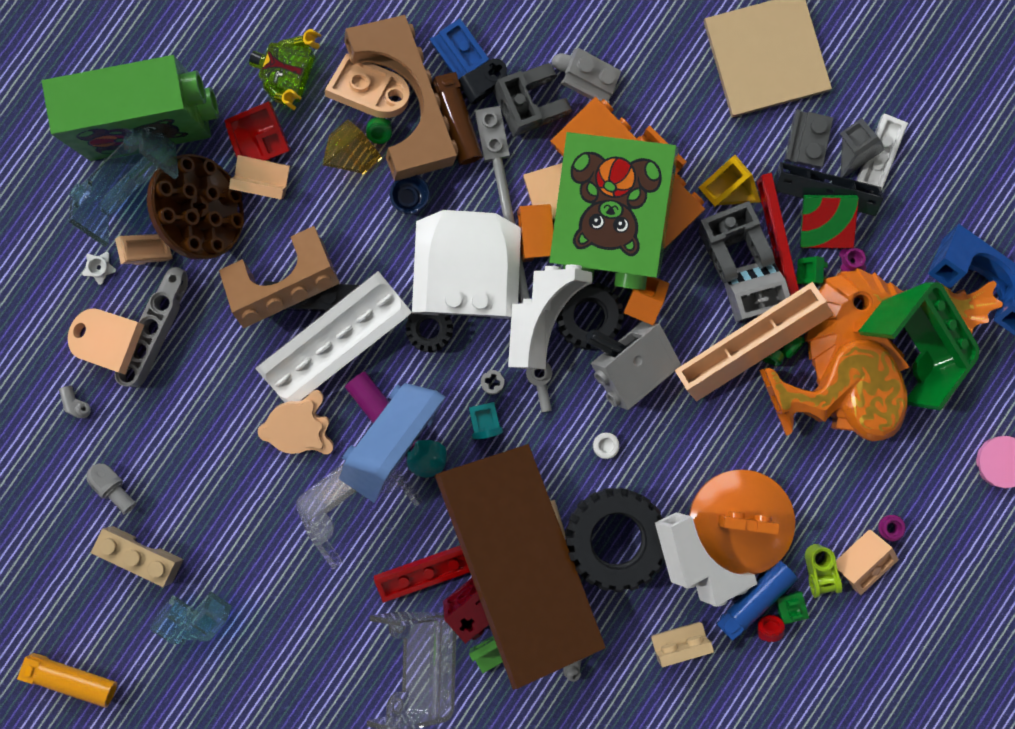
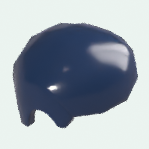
M415 175L395 181L391 186L389 196L395 209L402 214L412 215L419 213L427 206L430 190L428 183L421 176Z

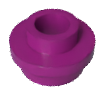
M886 515L879 521V534L885 540L897 541L905 533V523L896 515ZM893 523L895 528L894 531L890 533L887 530L888 524Z

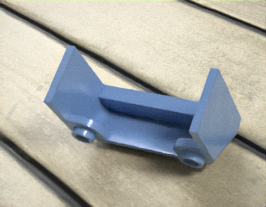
M404 383L402 386L397 384L389 395L391 401L356 447L351 445L343 455L342 459L345 460L339 479L375 503L386 480L424 428L427 425H432L446 398L440 392Z

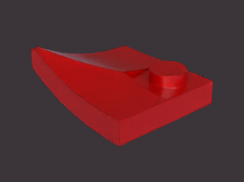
M271 101L224 120L236 157L242 155L268 160L291 151Z

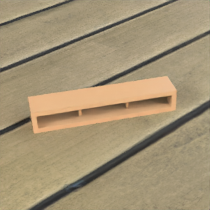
M811 282L680 366L675 372L686 390L697 402L833 315L827 301L813 282Z

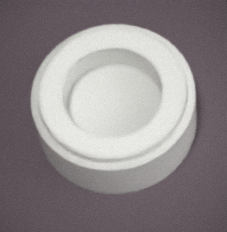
M601 433L593 441V450L600 458H612L619 451V441L611 433Z

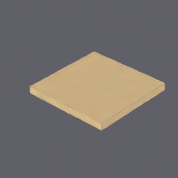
M771 0L704 19L703 22L731 118L829 92L832 89L806 0Z

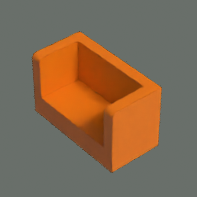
M647 276L646 290H632L624 313L654 325L664 303L670 283Z

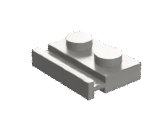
M576 48L572 53L565 71L566 75L561 84L591 100L596 96L600 101L605 99L609 103V98L614 92L621 70L580 48Z

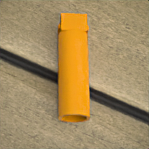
M32 653L24 658L17 678L18 680L36 684L107 708L111 703L117 688V682L50 660L46 656Z

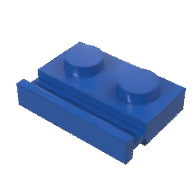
M460 18L441 30L438 35L429 39L451 73L456 72L458 80L466 73L477 69L489 61L488 56Z

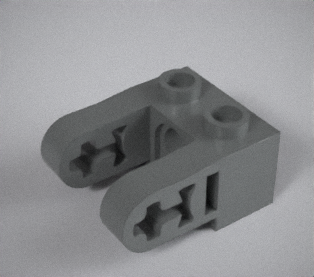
M551 63L525 72L519 71L497 80L493 93L513 137L564 118L573 111L567 98L541 107H537L531 100L528 93L529 90L545 85L557 77Z
M750 201L700 221L698 233L723 283L738 278L736 266L727 247L743 240L748 245L760 269L775 263L773 252L760 227L761 223Z

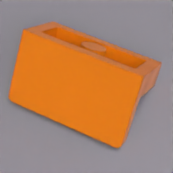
M551 205L520 206L517 216L518 226L521 227L520 247L522 262H531L534 258L550 257L553 238Z

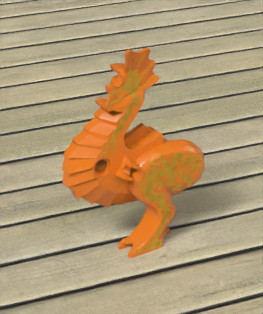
M859 268L855 271H841L837 273V276L823 279L824 284L818 289L827 301L833 315L805 332L804 337L805 342H808L809 360H812V365L815 368L818 387L813 391L803 390L783 382L776 371L771 368L759 371L786 436L793 432L794 414L804 413L818 422H824L831 416L833 418L832 429L854 431L861 438L868 441H882L894 436L901 428L905 419L907 390L900 371L910 367L903 359L904 354L889 338L860 335L858 331L883 300L904 291L891 282L886 283L875 272L870 274ZM995 281L986 283L983 287L968 295L964 289L953 293L951 289L943 285L971 334L975 326L989 322L988 314L990 311L1003 306V303L993 295L997 285ZM855 297L860 298L863 303L861 310L854 306Z

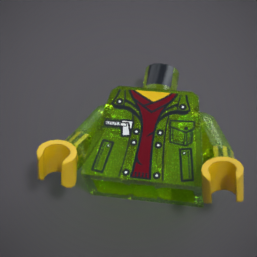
M308 29L304 35L280 40L278 43H270L266 55L256 51L251 53L249 66L260 69L258 77L263 83V89L275 103L287 105L292 110L296 109L293 101L300 103L316 58L309 47L319 49L320 44L314 41L317 37H321V34L315 30Z

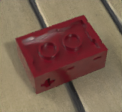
M472 578L443 601L444 620L465 644L471 639L479 638L485 631V627L489 625Z

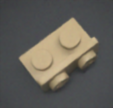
M701 622L651 636L656 657L661 667L714 653L712 643L706 637Z

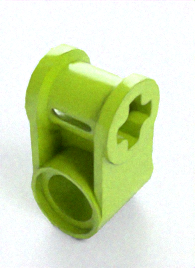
M820 544L809 546L805 552V559L809 575V586L813 597L817 598L820 597V594L833 591L842 593V582L834 553ZM823 551L825 554L824 560L816 564V555Z

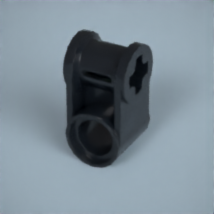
M493 58L459 79L460 88L471 105L482 101L493 92L497 80L507 76V67L502 60ZM491 71H500V76L496 77V75H491Z

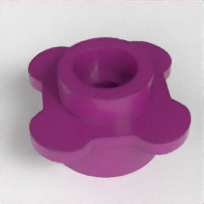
M851 248L849 250L842 249L839 252V257L842 259L841 271H855L857 268L863 271L866 270L864 265L866 256L863 250Z

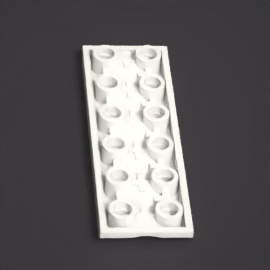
M377 271L255 369L275 390L284 403L300 401L408 317L412 311L381 273Z

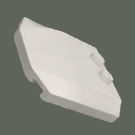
M442 210L416 221L412 314H449L511 319L512 304H518L521 227L496 213Z

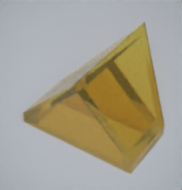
M347 119L328 136L322 165L364 174L381 160L382 156L365 134Z

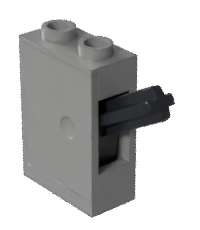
M642 321L619 341L596 329H591L586 334V342L604 352L591 365L595 370L594 376L607 392V400L615 407L618 406L629 410L669 377L677 368L682 366L660 323L655 322L654 325H650Z

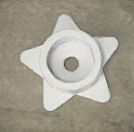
M105 252L100 256L87 254L86 269L82 272V275L93 276L99 285L103 284L106 275L116 272V269L109 264V253Z

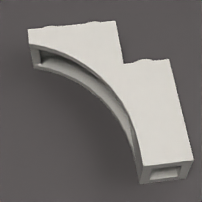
M565 265V269H561L558 266H545L544 271H534L532 299H523V303L512 304L508 367L546 369L547 348L555 321L570 298L579 290L592 283V272L583 271L580 265Z
M676 512L655 522L671 582L684 588L696 586L700 601L716 607L722 606L728 602L727 600L737 595L745 594L749 588L757 585L755 574L749 572L743 574L730 572L718 565L710 557L698 537L692 516Z

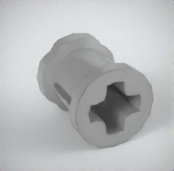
M489 370L482 375L481 386L486 393L497 394L504 387V378L500 372ZM492 375H495L496 380L500 382V385L495 386L494 390L489 389V384L485 383L486 379H491Z

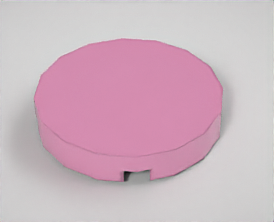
M1009 436L994 437L984 442L978 450L976 464L979 467V474L990 485L999 488L1015 487V438Z

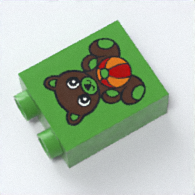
M174 55L41 80L51 135L90 161L211 138L208 120L219 118L218 104L213 89L211 87L204 88L199 72H188Z
M567 132L549 263L562 264L563 269H565V265H580L583 271L592 272V282L595 269L616 272L614 286L646 290L647 276L657 278L661 272L678 147L671 144Z

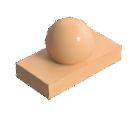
M158 234L118 236L115 238L121 264L142 265L147 262H162L173 259L170 247L165 244Z

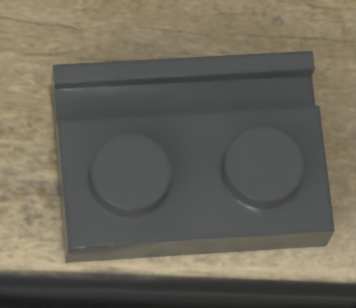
M797 109L794 112L784 161L821 169L824 164L833 117L812 112L806 113Z

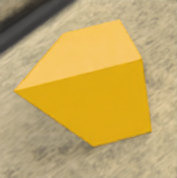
M736 155L731 157L698 187L714 207L717 205L743 204L748 201L750 203L761 202L753 175Z

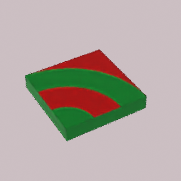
M803 195L800 248H854L858 196Z

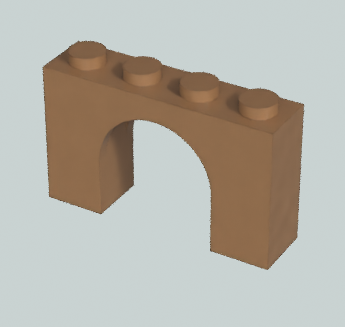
M315 226L291 236L297 253V264L288 277L276 284L267 286L257 285L252 272L243 259L219 270L231 311L243 329L340 283L324 242Z

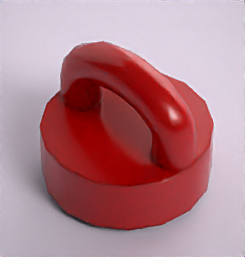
M767 615L759 620L758 636L761 640L776 642L783 638L785 630L783 620L774 615Z

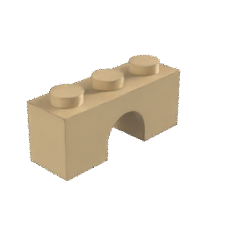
M114 526L102 528L91 554L161 587L173 583L184 559L161 548L153 549L136 542L135 536Z

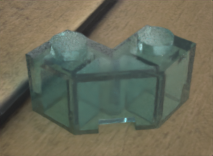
M211 591L195 609L172 595L157 613L149 630L171 644H181L184 640L199 639V642L210 641L226 623L232 605Z

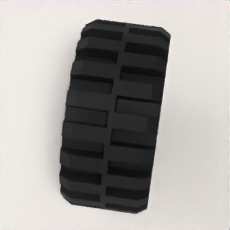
M623 488L602 489V491L593 492L588 495L589 497L585 500H581L575 511L571 513L565 532L566 544L570 552L568 554L571 561L574 562L577 572L588 583L594 584L599 589L605 591L623 592L626 589L632 591L638 589V585L650 582L652 580L651 576L655 572L659 573L662 569L661 563L665 559L655 522L663 519L659 509L646 497ZM612 514H622L630 517L637 524L641 533V545L637 554L631 560L622 564H611L603 561L596 555L592 546L594 527L602 518Z

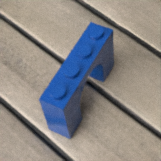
M958 224L942 239L928 274L948 289L965 276L968 269L978 272L989 282L995 281L997 283L995 290L1003 306L997 308L993 321L1015 336V263Z

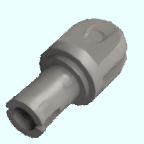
M101 463L90 467L87 472V482L102 499L109 498L123 515L136 506L137 502L122 488L123 480L111 467Z

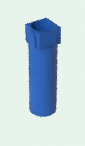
M780 560L757 581V585L748 589L725 614H722L716 624L733 641L736 637L741 636L744 630H747L799 580L798 577Z

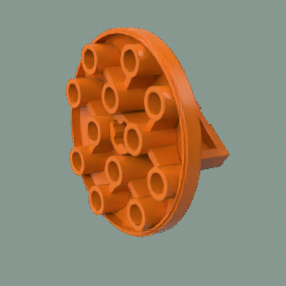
M731 470L714 476L700 488L690 508L689 516L693 517L698 537L706 552L718 565L733 573L743 574L749 572L759 574L772 568L785 556L793 541L795 514L788 495L774 480L756 471Z

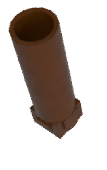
M453 72L436 76L431 87L433 92L437 93L440 98V111L442 116H446L448 120L449 136L457 144L458 155L456 158L458 164L468 165L482 159L483 155L460 89L461 86L457 74Z

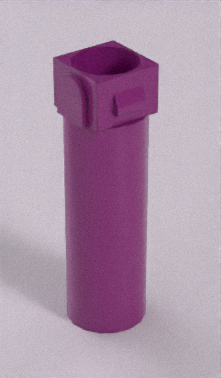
M366 371L357 375L345 386V389L372 423L376 421L389 404L387 398Z

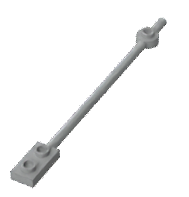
M500 106L475 110L484 162H493L503 218L515 224L502 160L510 158L501 108ZM520 251L518 295L520 303H523V299H530ZM546 362V369H543L544 376L541 378L535 376V369L526 370L528 381L537 387L541 412L552 411L547 383L552 377V368Z

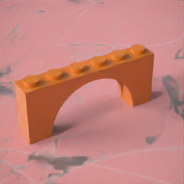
M595 96L550 142L563 156L567 132L638 141L645 140L641 136L636 138L630 132L632 127L622 117L618 120L611 113L614 111L612 106L605 99L600 101ZM675 173L664 249L705 210L702 206L705 203L702 198L695 192L690 194L684 188L686 182L677 173Z

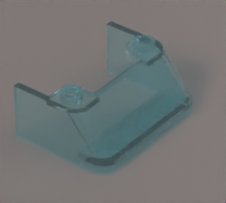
M142 128L137 130L131 129L125 135L123 143L82 184H76L70 191L69 223L106 247L109 244V216L158 167L173 179L178 177L175 143L167 136Z

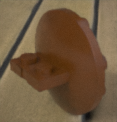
M183 154L173 157L157 168L148 186L147 207L156 232L172 250L190 259L208 260L225 254L238 241L244 225L242 194L240 191L229 189L231 177L213 160L196 154Z

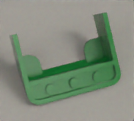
M925 282L883 300L858 332L864 336L895 339L904 327L920 352L912 366L913 374L918 383L908 395L907 405L941 411L977 362L980 351L976 340L943 285L938 282Z

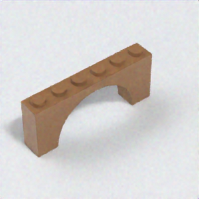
M405 15L346 28L344 43L352 64L374 63L386 66L404 77L417 95L421 114L418 126L409 137L394 146L388 147L386 160L394 181L453 166L458 155L457 144L455 140H451L448 133L450 130L446 116L442 117L440 111V98L437 93L433 92L431 87L432 77L430 71L424 68L422 49L420 46H416L414 27L412 24H408Z

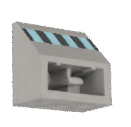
M756 263L736 268L738 278L724 283L735 322L758 317L790 296L786 280L775 263L762 269Z

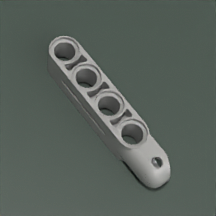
M179 267L169 269L157 292L150 297L139 320V323L144 324V328L127 369L128 372L132 368L135 372V377L131 382H128L126 374L115 371V380L120 385L134 388L141 386L145 382L179 312L180 301L188 287V276L185 270ZM168 298L170 302L169 307L162 311L160 303L163 299ZM156 321L158 329L156 333L150 334L149 326L152 322ZM145 345L146 354L144 357L139 358L138 348Z

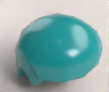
M416 441L412 451L408 450L406 462L408 469L416 476L431 478L442 472L447 459L446 447L437 441Z

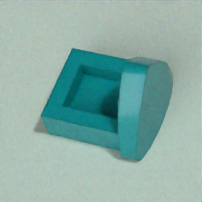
M494 402L469 407L474 430L472 434L473 439H485L504 433L503 427L499 426Z

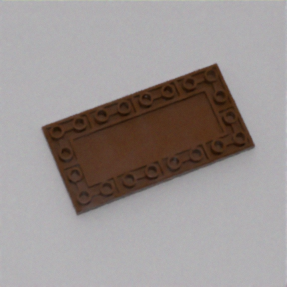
M529 444L436 474L438 486L512 689L521 688L605 649L604 641L575 569L574 562L571 561L568 554L570 553Z

